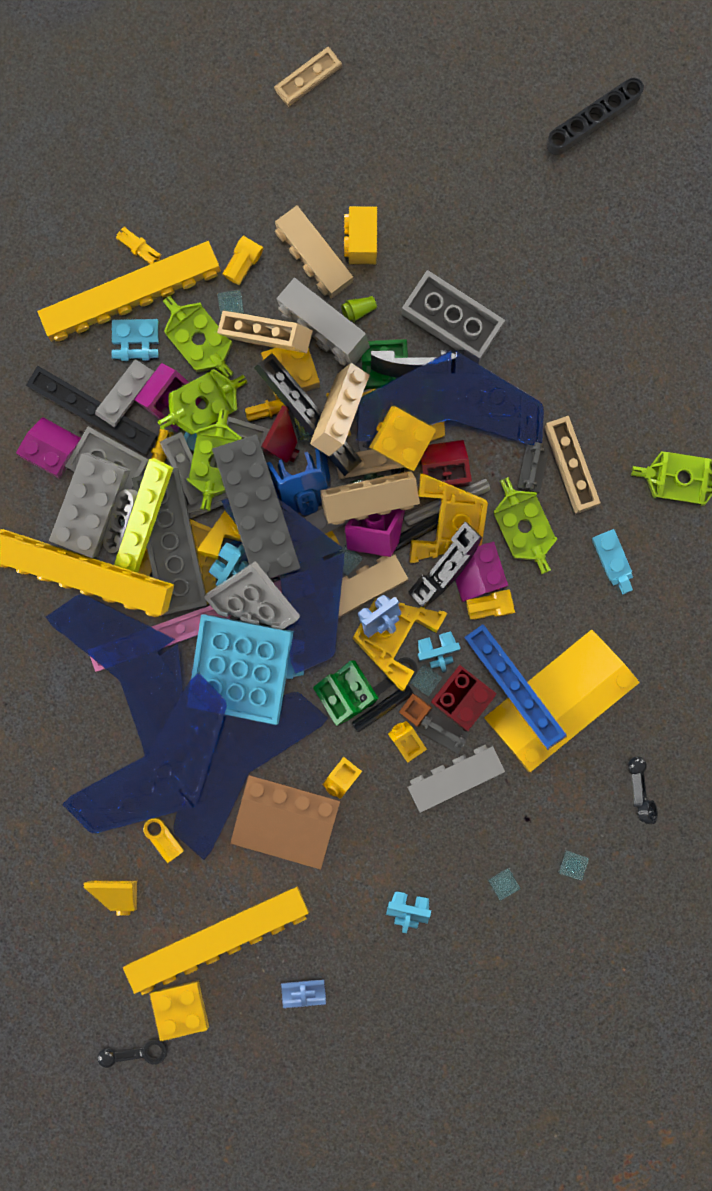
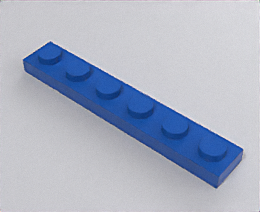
M484 624L464 637L547 750L567 737L566 733Z

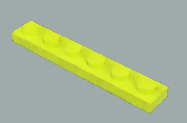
M155 458L148 461L114 563L116 566L137 573L173 471V467Z

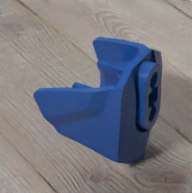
M315 448L317 469L312 456L305 452L308 465L305 472L291 475L285 471L283 461L279 460L277 466L279 476L272 463L266 462L278 501L289 513L301 512L302 515H311L317 512L318 506H322L320 490L330 488L331 477L327 455Z

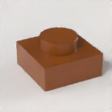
M413 693L399 713L414 725L420 726L425 716L427 717L433 707Z

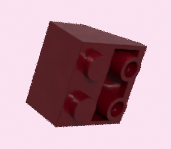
M464 440L429 444L420 459L422 474L457 488L471 485L470 465Z
M459 665L431 703L467 732L497 693Z

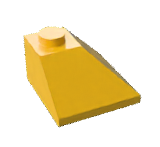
M88 881L84 883V888L110 911H116V915H131V911L137 910V881Z

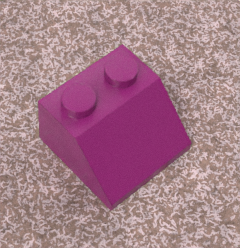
M161 363L134 400L154 417L161 420L170 414L169 394L190 382L176 370ZM196 398V406L200 403L202 398ZM176 424L168 426L175 432H178L181 428Z
M42 417L27 432L16 454L27 462L61 479L67 469L65 465L81 438Z
M399 508L391 510L390 513L385 515L375 513L361 520L350 519L345 527L347 550L391 557L399 543L405 510Z
M494 541L478 546L467 566L455 579L462 602L508 587Z

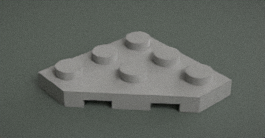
M256 561L204 596L218 615L239 617L241 621L256 625L263 623L271 625L272 628L282 630L300 617Z

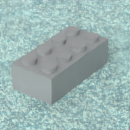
M428 270L403 305L401 315L455 350H464V355L479 364L505 322L503 318Z
M295 277L276 298L279 304L278 309L283 313L281 315L283 319L313 330L311 336L317 340L316 344L325 352L330 350L334 353V358L341 365L345 366L350 363L355 365L369 349L370 346L365 332Z
M81 453L49 541L90 558L98 557L117 495L124 489L131 470L90 453Z

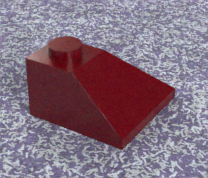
M282 405L261 448L264 455L277 462L282 460L283 464L288 467L290 462L294 463L300 450L297 449L298 442L288 409Z

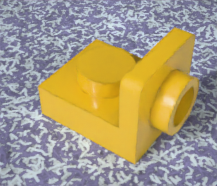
M407 721L395 725L392 731L388 733L407 763L427 750L413 727Z
M343 757L322 785L330 795L341 799L362 771Z

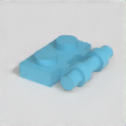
M158 319L112 320V344H121V350H112V359L129 361V359L142 358V361H149L150 358H159V350L150 349V344H159ZM129 344H142V349H129Z

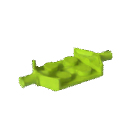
M168 296L167 299L165 298L163 303L170 309L171 316L164 332L196 372L217 369L228 379L230 378L229 375L232 377L234 373L226 365L225 360L233 343L228 337L217 333L219 326L202 307V304L195 303L178 306L171 296ZM196 334H203L206 337L202 345L193 343V337Z
M213 369L171 392L168 396L170 414L158 420L159 425L167 421L160 428L165 429L172 424H176L193 435L198 429L218 421L220 409L230 411L229 414L236 411V390L247 384V379L239 383V381L246 377L241 375L234 380H229ZM196 398H202L205 401V409H199L196 406Z
M220 409L216 424L198 429L196 432L197 438L187 481L203 493L200 509L204 511L211 510L212 498L226 493L218 467L214 468L210 465L211 459L215 457L212 448L242 439L241 436L227 425L230 412L228 410Z
M661 451L650 467H632L631 476L645 477L651 494L655 499L658 497L697 503L704 506L712 496V459ZM679 472H687L690 476V481L685 484L681 483L678 480Z
M509 477L502 479L499 482L504 489L505 497L493 514L513 558L534 560V562H537L541 574L551 571L545 559V554L556 542L557 537H555L537 498V493L516 491L513 489ZM524 520L530 523L531 530L528 533H522L518 529L520 521Z

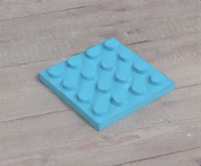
M202 614L187 707L274 725L279 724L293 631Z

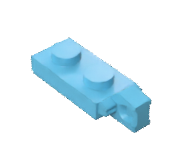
M612 529L593 537L592 541L609 581L612 582L613 586L619 585L622 595L631 592L633 589L629 579L633 578L632 570L615 530Z

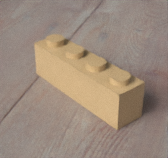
M298 205L275 221L276 235L282 242L286 240L291 246L289 248L290 253L296 260L300 258L305 264L303 266L304 271L310 278L312 276L315 277L319 282L316 285L324 296L328 294L332 299L353 283L351 273Z
M229 311L222 312L217 331L218 334L232 340L303 353L308 351L313 330L298 323Z
M352 363L348 364L336 375L310 443L328 456L344 445L369 378V374Z
M569 416L546 423L544 430L575 514L598 507L600 500Z
M411 471L320 490L324 516L328 524L332 523L334 525L342 524L352 518L356 520L365 519L368 515L375 513L385 515L394 509L408 510L413 508L414 505L420 504L416 477Z
M396 555L391 557L382 556L376 560L378 564L370 568L366 565L358 569L356 576L350 579L348 576H345L336 581L337 586L330 590L325 587L317 591L313 602L325 624L328 625L406 583L408 577Z

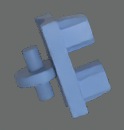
M382 595L375 601L377 608L375 612L372 613L368 608L358 612L359 621L363 626L364 634L368 638L376 632L381 634L387 630L393 634L396 631L394 624L399 621L398 616L401 615V611L398 606L400 603L395 597L389 599L387 596Z
M324 980L281 983L283 1008L326 1004Z

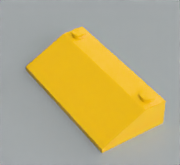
M590 630L527 682L566 733V738L547 750L509 698L487 714L484 719L527 772H531L640 682L593 630Z

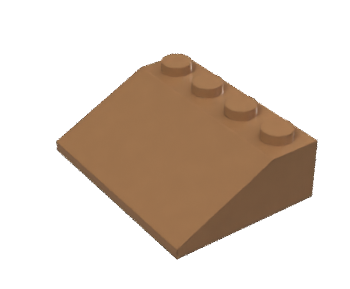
M249 775L230 844L321 869L340 801Z

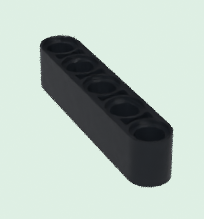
M636 77L627 79L553 129L546 143L547 150L553 155L564 153L635 105L643 93V82ZM634 88L637 94H629L627 89ZM614 100L619 106L611 107L608 101ZM596 113L600 116V119L594 120L589 114ZM579 126L582 131L579 133L573 132L571 127ZM559 138L563 141V144L555 145L552 139Z

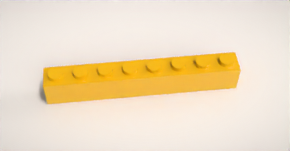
M206 241L37 312L50 341L55 340V342H59L68 338L70 333L75 331L81 333L88 330L92 324L97 322L98 324L106 323L114 315L128 314L132 311V308L141 305V307L153 303L155 298L171 296L175 293V290L182 287L183 289L191 288L201 279H213L221 271L209 241Z
M4 529L0 530V567H12L20 574H33L42 581L58 582L59 586L70 589L73 587L79 589L85 595L101 596L102 600L106 602H119L124 604L125 608L131 610L140 609L153 617H159L169 609L174 584Z
M297 886L129 963L123 967V970L134 994L141 992V995L153 991L155 989L153 985L161 981L163 985H166L176 980L175 975L183 971L187 975L198 970L197 965L206 962L209 965L220 959L218 955L226 951L228 955H231L241 950L240 945L248 941L252 945L263 940L262 935L271 932L274 935L285 929L283 925L291 921L293 925H296L306 920L305 915L309 914V910Z

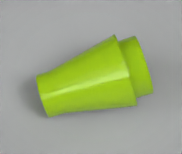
M373 296L346 300L344 304H341L343 316L352 322L377 309Z

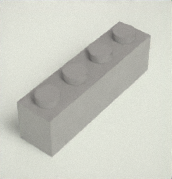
M485 744L474 749L475 755L466 758L464 754L452 760L454 765L446 769L444 765H441L431 770L433 775L425 779L423 775H420L410 780L411 785L407 788L419 813L504 773L505 770L494 747L487 748Z

